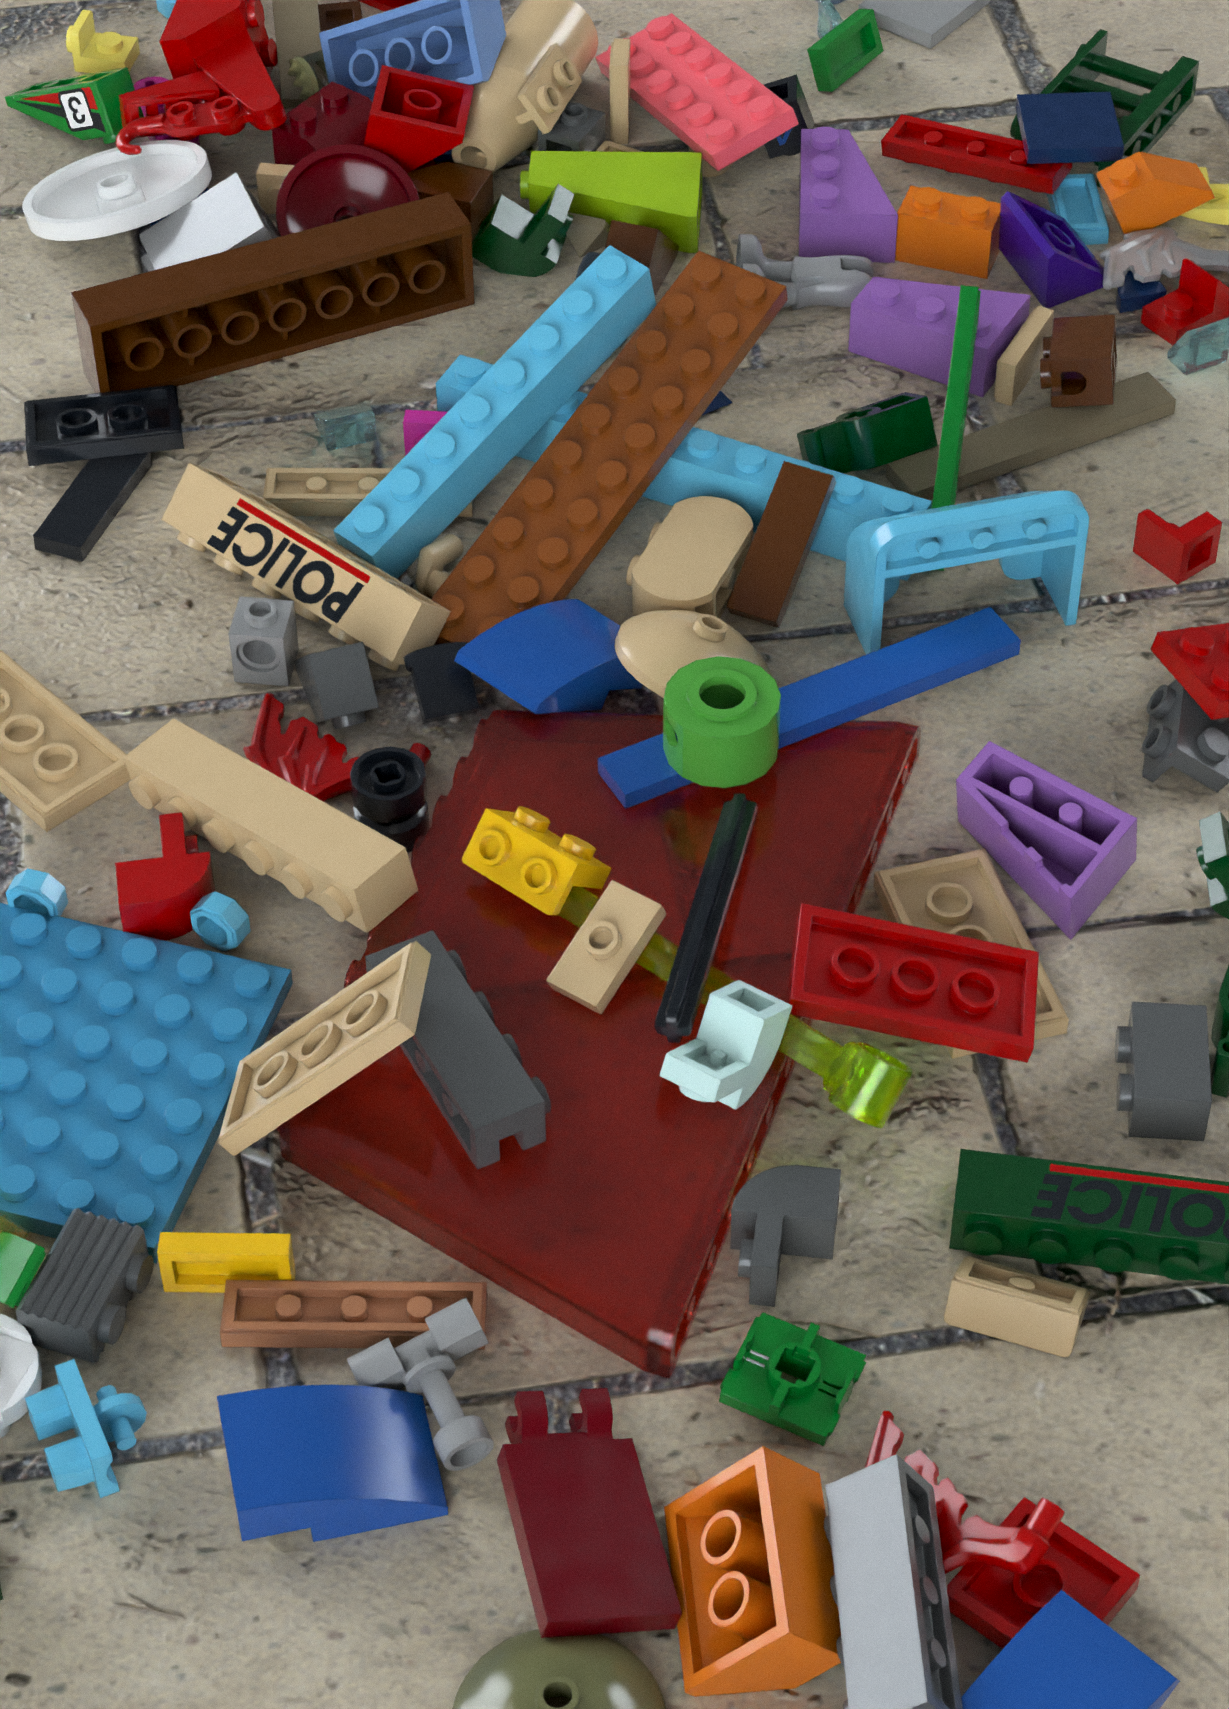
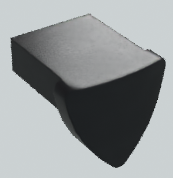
M452 642L429 646L403 657L406 670L411 672L423 724L478 712L479 704L471 671L454 661L458 650L468 644L467 642Z

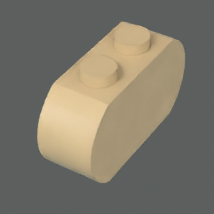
M698 496L676 502L663 522H656L649 535L648 545L641 555H634L629 564L626 583L632 586L633 616L655 610H687L721 618L751 545L753 522L750 515L738 504L719 497Z

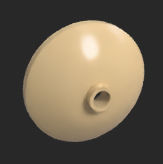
M687 610L648 611L627 619L620 626L615 639V652L625 669L641 684L663 698L666 684L677 670L700 659L717 656L741 658L761 666L772 676L767 663L760 653L738 631L727 625L720 618L710 614Z

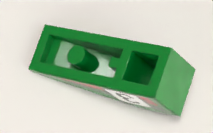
M124 67L35 83L6 96L5 100L7 106L81 140L102 137L104 144L116 142V136L123 128L119 95L134 91L135 88L128 68ZM138 107L139 117H144L141 107Z

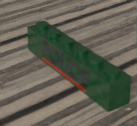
M960 1149L949 1249L969 1251L981 1256L994 1254L1034 1259L1044 1264L1065 1263L1096 1267L1108 1272L1127 1271L1159 1275L1177 1281L1190 1279L1229 1284V1182Z

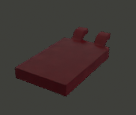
M608 1388L581 1390L579 1402L582 1413L571 1414L569 1419L571 1432L548 1433V1409L543 1391H518L514 1399L518 1416H508L505 1422L506 1432L511 1444L502 1445L497 1458V1464L541 1638L675 1629L682 1615L681 1607L633 1439H613V1412Z

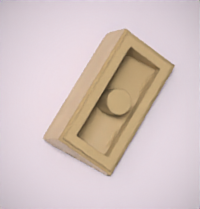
M967 1256L964 1257L952 1278L944 1321L951 1326L1053 1355L1069 1357L1074 1349L1091 1292L1082 1287Z

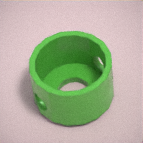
M722 656L696 660L678 669L667 682L663 698V750L668 764L681 777L708 787L729 788L746 785L765 775L776 762L779 747L781 694L775 679L761 666L741 658Z

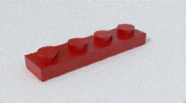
M901 114L881 140L882 156L903 160L906 163H916L938 168L950 173H960L982 178L994 183L1030 189L1038 193L1043 192L1053 195L1073 168V163H1027L1023 141L903 114Z

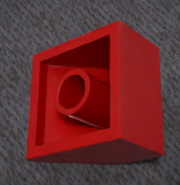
M382 65L369 114L364 146L389 156L406 173L463 143L474 86Z

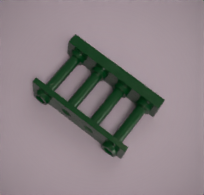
M1100 29L1086 44L1080 45L1076 55L1040 94L1111 92L1114 107L1131 113L1129 116H1123L1122 119L1117 118L1124 144L1123 159L1139 151L1148 153L1194 101L1199 61L1182 56L1169 71L1165 70L1162 74L1106 56L1108 31ZM1100 74L1149 89L1151 92L1140 96L1097 82L1095 79ZM1016 114L1011 125L1010 135L1014 139L1022 141ZM1116 161L1094 162V165L1098 166L1099 172ZM1097 179L1096 185L1097 187L1101 188Z

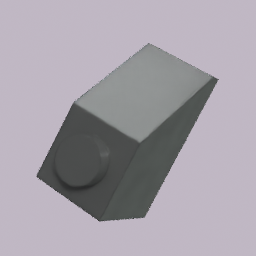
M363 642L308 654L294 660L296 672L317 722L332 719L334 730L367 722L364 711L379 707Z

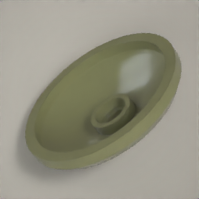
M539 1629L511 1637L483 1655L465 1676L456 1694L452 1709H666L653 1674L632 1651L619 1642L602 1634L541 1638ZM558 1696L566 1697L570 1701L566 1706L560 1708L551 1707L546 1703L548 1699Z

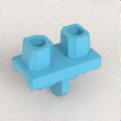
M72 1359L55 1365L59 1384L26 1397L25 1401L32 1426L39 1441L73 1429L76 1435L75 1438L44 1449L47 1464L57 1491L60 1492L94 1482L100 1498L119 1492V1485L110 1465L113 1457L107 1442L115 1441L119 1450H128L136 1444L134 1432L141 1428L146 1420L147 1412L139 1396L132 1393L118 1394L114 1386L108 1385L97 1391L96 1396L99 1402L93 1406L75 1360Z

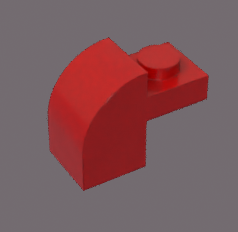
M182 812L159 815L163 857L115 863L118 904L123 932L164 941L183 936L193 930L190 916L191 909L203 896L216 891L210 851L199 853L197 834L185 835Z

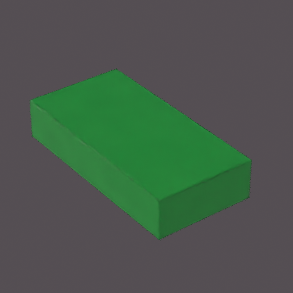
M858 9L807 49L818 91L833 92L884 51L873 9Z

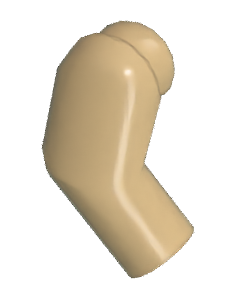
M447 534L420 550L415 581L419 593L428 598L430 596L433 597L450 574L443 572L444 566L460 558L463 554V544L457 536Z

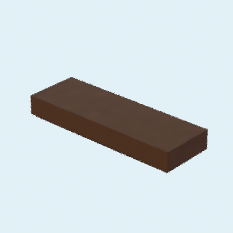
M786 461L783 462L726 608L729 613L780 628L836 485L833 475Z

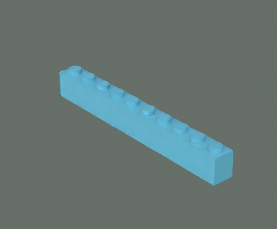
M460 354L436 382L437 411L448 412L493 364ZM576 391L515 456L537 462L588 394ZM695 427L690 430L642 495V497L670 506L691 497L713 496L724 498L738 504L750 515L753 522V532L756 533L784 461L834 476L836 485L810 550L845 562L848 538L852 531L860 524L871 519L931 509L932 501L904 491L891 489L855 476L846 475L804 460H798ZM912 574L900 576V579L908 581Z

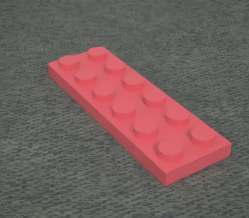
M672 13L653 19L647 24L645 29L629 38H623L630 39L631 98L693 151L702 152V158L717 171L799 124L794 109ZM611 45L607 51L595 57L601 73L608 79Z

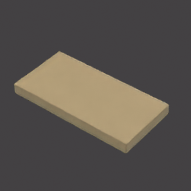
M0 650V792L42 829L48 832L129 782L131 778L123 759L127 754Z
M985 848L874 872L873 886L891 922L1035 951ZM1040 960L1038 962L1034 1040L1067 1033L1069 1021ZM946 1046L952 1059L977 1053Z
M417 941L409 943L240 1060L218 1144L230 1154L236 1156L415 1035L431 954Z

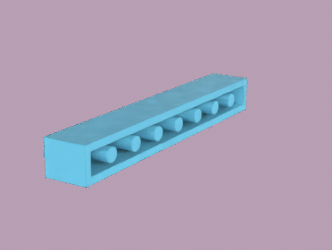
M609 245L333 530L338 544L398 579L418 558L420 550L432 543L648 317L656 306L649 268Z

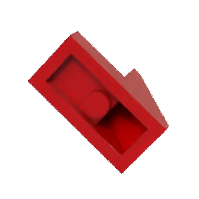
M1185 257L1182 260L1178 289L1143 306L1140 323L1176 347L1229 319V287Z

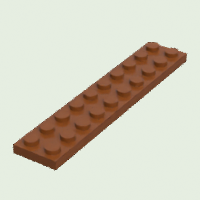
M698 250L431 598L434 602L451 611L434 645L452 642L469 643L497 623L519 612L538 605L564 600L787 302L786 286Z

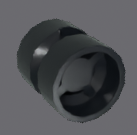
M391 746L375 748L362 754L354 762L350 771L354 819L404 846L407 853L418 849L426 841L430 830L424 763L416 754L404 748Z

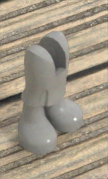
M739 234L736 266L786 286L788 300L783 307L792 306L793 310L807 306L851 308L852 301L873 278V265L871 260L866 257L854 255L795 256L793 261H778L768 259L763 255L761 243L756 235Z

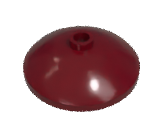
M353 144L328 146L302 158L286 175L281 184L276 202L278 233L281 237L419 200V195L406 171L384 153L366 146Z

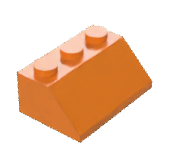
M762 1446L664 1507L671 1574L682 1611L677 1627L685 1693L699 1697L796 1689L841 1663L836 1646L837 1639L841 1636L839 1611L830 1588V1579L835 1573L831 1545L824 1529L826 1511L820 1473Z

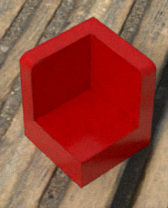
M1146 509L1140 512L1137 517L1133 552L1178 585L1216 563L1222 522L1206 511L1178 527L1174 523L1166 522L1150 509Z

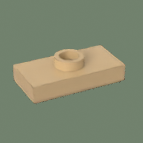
M611 880L548 976L547 983L553 990L602 1015L667 913L663 906Z

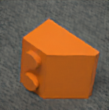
M910 185L897 212L895 261L988 279L1000 252L998 247L1001 203L987 201L977 196L966 197L941 192L932 187L921 188Z

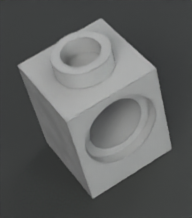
M239 597L228 633L234 682L289 686L295 665L294 660H296L299 651L294 601Z

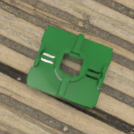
M762 1312L760 1317L756 1316L734 1359L733 1369L729 1368L720 1385L719 1402L825 1446L841 1417L840 1413L845 1403L850 1398L854 1384L858 1382L866 1365V1355L819 1336L820 1326L811 1322L808 1329L805 1330ZM782 1372L799 1379H797L795 1384L781 1378Z

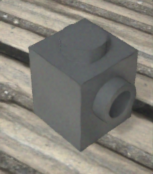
M569 102L550 132L543 135L538 128V151H596L606 140L605 112L588 108L581 103Z

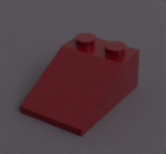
M333 81L286 113V121L281 126L272 129L275 164L295 165L310 153L328 146L340 144L364 146L372 101L367 96L346 88L341 84ZM432 159L414 170L437 165V163Z

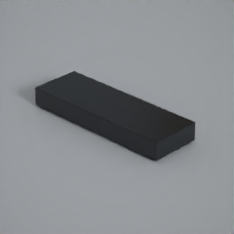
M151 453L89 459L33 535L35 550L83 562L152 466Z

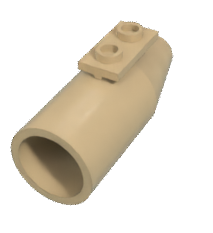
M523 0L518 5L505 25L506 37L489 81L473 85L474 90L463 143L452 149L454 163L490 170L494 173L538 142V128L543 135L552 130L581 84V77L593 60L598 48L597 30L591 17L573 0Z

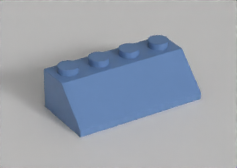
M420 0L320 32L319 37L328 82L333 81L341 84L346 88L367 96L373 102L382 65L472 86L489 81L505 40L506 31L500 0Z

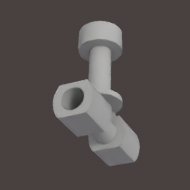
M465 1297L425 1318L430 1330L395 1348L390 1339L386 1338L347 1358V1362L359 1386L396 1390L406 1387L410 1393H424L441 1428L435 1435L433 1444L444 1467L451 1471L466 1469L477 1464L494 1447V1442L482 1418L475 1415L465 1416L448 1382L456 1370L453 1361L489 1343Z

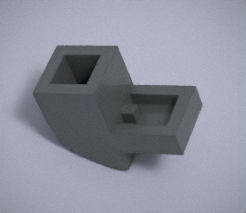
M804 1165L779 1166L755 1175L739 1190L731 1210L730 1249L740 1250L738 1277L750 1278L749 1304L775 1307L781 1254L833 1260L841 1169Z

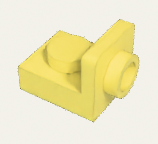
M82 10L74 25H70L67 30L66 48L68 52L72 53L76 72L96 73L127 67L130 72L140 53L138 37L123 36L116 32H95L93 13L90 10Z

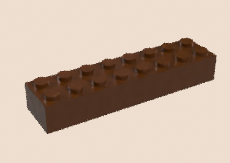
M446 192L71 292L84 374L94 393L165 385L178 387L474 305L471 223L450 193Z

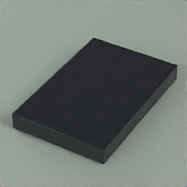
M174 385L24 402L26 453L29 466L184 449L177 388Z

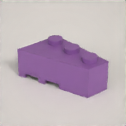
M831 127L801 129L799 256L854 255L866 257L871 262L895 263L898 214L850 131Z
M873 277L851 303L848 351L948 385L960 287ZM978 289L981 291L979 319L969 393L984 397L995 383L997 361L1028 318L1031 295Z
M991 741L983 747L956 779L959 823L986 849L994 860L1071 940L1136 861L1137 818Z

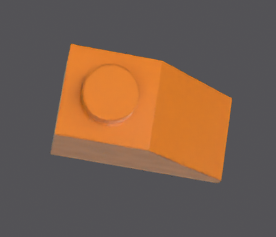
M1140 151L1125 159L1118 160L1111 166L1095 173L1110 211L1123 235L1134 231L1153 229L1215 198L1197 164Z

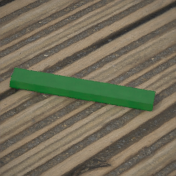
M960 286L932 509L955 505L979 319L981 291L976 286Z

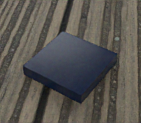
M1111 92L1017 95L1016 113L1027 163L1108 162L1123 159L1124 144Z

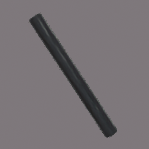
M735 793L732 800L724 802L656 1016L654 1027L657 1034L667 1036L670 1043H679L682 1036H688L692 1032L757 817V803L747 800L744 793Z

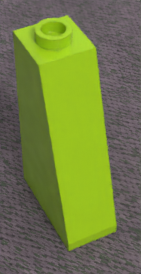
M531 151L529 170H521L520 197L521 199H529V209L533 214L537 212L557 184L574 193L568 212L605 219L609 225L611 220L659 229L679 246L678 251L697 253L699 250L703 194L702 152Z

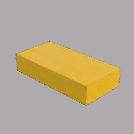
M160 1232L157 1256L164 1292L225 1293L226 1280H295L296 1271L291 1234Z

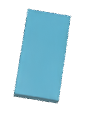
M1068 174L1053 195L1046 193L1051 212L1065 218L1085 245L1108 244L1109 227L1094 174Z

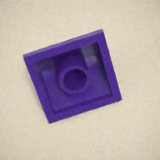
M1009 191L1001 197L998 248L1043 307L1051 308L1103 288L1104 268L1065 218Z

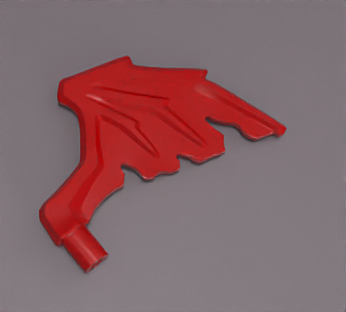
M266 693L254 728L251 746L243 748L246 758L321 801L352 791L350 771L359 756L343 763L344 758L348 754L345 744L337 742L331 734L324 735L321 739L318 738V725L303 716L292 720L285 734H282L280 720L284 716V704L275 699L273 693ZM414 743L408 750L421 759L424 767L432 755L429 748L421 743Z
M883 1411L880 1416L865 1468L896 1455L902 1445L904 1434L894 1424V1416L890 1411ZM919 1449L905 1457L904 1461L934 1488L945 1574L970 1562L998 1567L1017 1574H1027L1034 1570L1041 1559L1047 1554L1050 1547L1048 1541L1065 1515V1512L1059 1506L1045 1498H1041L1025 1525L1019 1528L996 1526L984 1521L978 1515L967 1518L961 1525L962 1516L969 1507L964 1495L957 1492L955 1485L948 1477L941 1480L939 1485L937 1484L939 1468L922 1450Z

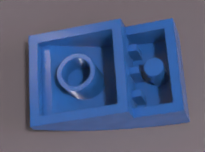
M579 599L558 600L519 612L478 635L458 650L454 660L534 714L601 710L609 690L642 688L643 685L625 669L615 652V639L620 625Z
M303 1385L257 1389L217 1396L242 1541L310 1528L312 1540L317 1542L448 1515V1506L422 1395L370 1386Z
M1061 1590L1010 1640L967 1689L961 1699L963 1709H1160L1180 1680Z

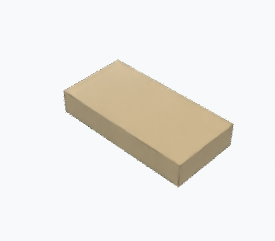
M614 38V42H611L609 64L610 141L617 144H629L631 119L630 39Z
M1039 305L1034 308L997 361L994 391L996 402L1012 406L1039 367L1040 359L1043 358V337H1048L1052 334L1054 310Z

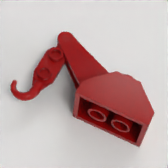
M260 0L176 1L159 40L172 77L175 79L203 70L217 84L220 98L213 102L192 104L189 101L177 102L167 109L166 114L144 116L129 122L116 136V147L121 153L127 155L140 154L142 148L139 145H131L129 143L135 138L144 135L163 133L175 137L177 140L188 141L198 135L211 133L231 136L242 131L247 122L259 130L266 131L275 129L286 121L287 115L280 95L277 93L270 78L273 67L278 63L277 47L275 41L272 38H268L264 26V9Z

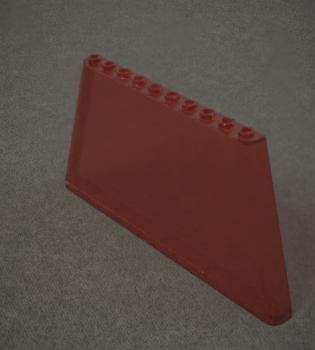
M494 710L488 719L482 718L477 725L473 748L469 756H462L456 765L453 786L447 796L441 795L436 802L432 826L427 835H420L414 844L411 855V867L418 891L368 933L367 948L361 960L354 959L351 962L346 973L344 988L367 973L365 956L433 930L446 951L453 949L459 955L466 971L467 983L473 992L482 991L488 999L494 1015V1024L501 1035L509 1033L515 1040L521 1054L522 1067L530 1078L537 1076L544 1084L551 1102V1111L545 1114L546 1142L523 1151L514 1135L499 1140L500 1161L477 1170L400 1046H397L277 1127L275 1130L279 1131L282 1158L641 1370L670 1379L731 1228V1210L734 1199L742 1186L751 1178L814 1019L790 1014L780 1046L767 1074L752 1096L736 1110L719 1101L713 1103L693 1100L679 1090V1085L659 1076L667 1052L696 1039L710 993L737 980H741L784 1002L787 1001L795 924L801 903L856 914L918 759L921 738L920 726L900 721L851 720L778 749L776 762L767 773L746 785L717 788L701 786L693 782L625 809L598 774V758L662 734L663 714L594 712L534 714L531 711ZM735 793H744L747 800L757 803V817L692 1032L688 1036H682L681 1042L670 1043L667 1036L657 1034L654 1027L656 1016L724 802L732 800ZM518 806H522L549 819L550 824L547 829L562 838L565 833L570 834L594 846L596 851L593 857L612 869L602 889L573 886L559 915L551 916L543 913L464 864L462 856L486 808L515 813ZM611 880H614L661 904L667 914L604 1012L600 1015L553 990L546 980Z

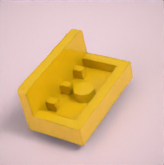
M518 806L515 813L486 808L462 856L464 864L543 913L551 916L559 915L573 886L602 889L612 869L593 857L596 851L594 846L570 834L565 833L562 838L547 829L550 824L549 819L522 806Z

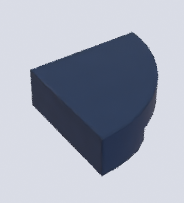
M1128 271L1125 275L1124 285L1117 287V310L1119 313L1140 310L1143 306L1165 296L1167 290L1160 280L1142 283L1134 279L1132 271Z

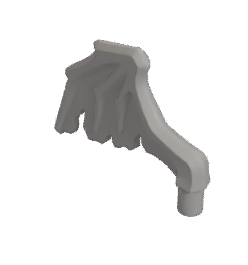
M1159 227L1124 234L1123 242L1106 249L1100 254V258L1105 261L1103 288L1105 290L1123 286L1125 275L1128 271H1132L1134 279L1142 283L1159 281L1162 274L1169 278L1178 277L1181 273L1182 260L1185 257L1205 271L1229 272V251L1204 249L1178 238V233L1170 227Z

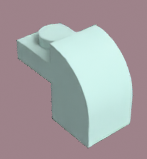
M737 980L710 993L696 1039L667 1052L659 1076L679 1085V1090L693 1100L713 1103L719 1101L735 1110L738 1109L752 1096L767 1074L780 1046L793 1005L741 980Z

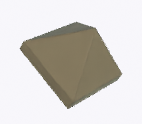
M568 212L573 216V221L566 234L579 258L606 246L610 225L605 219Z

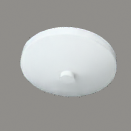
M154 140L131 144L139 145L142 148V152L138 155L123 154L116 147L75 161L47 176L28 192L24 198L22 208L29 229L36 236L48 240L79 241L116 235L155 222L191 202L207 188L212 178V171L206 152L201 146L188 141Z

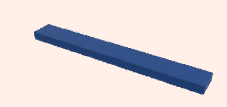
M988 607L779 688L781 708L778 749L1017 656L1020 652L1021 640L991 607ZM663 733L598 758V774L625 809L693 783L681 777L668 764L663 750Z

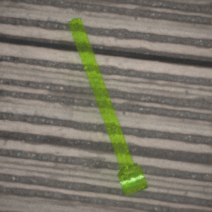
M573 886L559 915L581 928L600 898L582 887ZM655 932L636 963L668 982L679 946ZM711 966L701 1003L707 1005L710 993L735 982V980ZM791 1014L778 1048L783 1054L824 1078L823 1089L830 1093L828 1100L834 1106L853 1118L877 1128H884L913 1074L912 1069L906 1064L874 1046L862 1042H849L842 1046Z

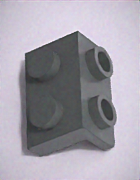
M1176 679L1168 686H1160L1153 693L1147 705L1149 723L1147 736L1142 745V752L1145 754L1142 776L1154 782L1173 766L1218 793L1229 783V717L1211 720Z

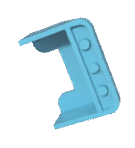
M1030 491L876 518L860 524L852 531L847 541L843 605L865 654L877 651L881 647L883 605L898 590L900 576L998 558L1004 574L1011 579L1026 580L1041 577L1065 626L1076 624L1089 515L1079 496L1071 491Z

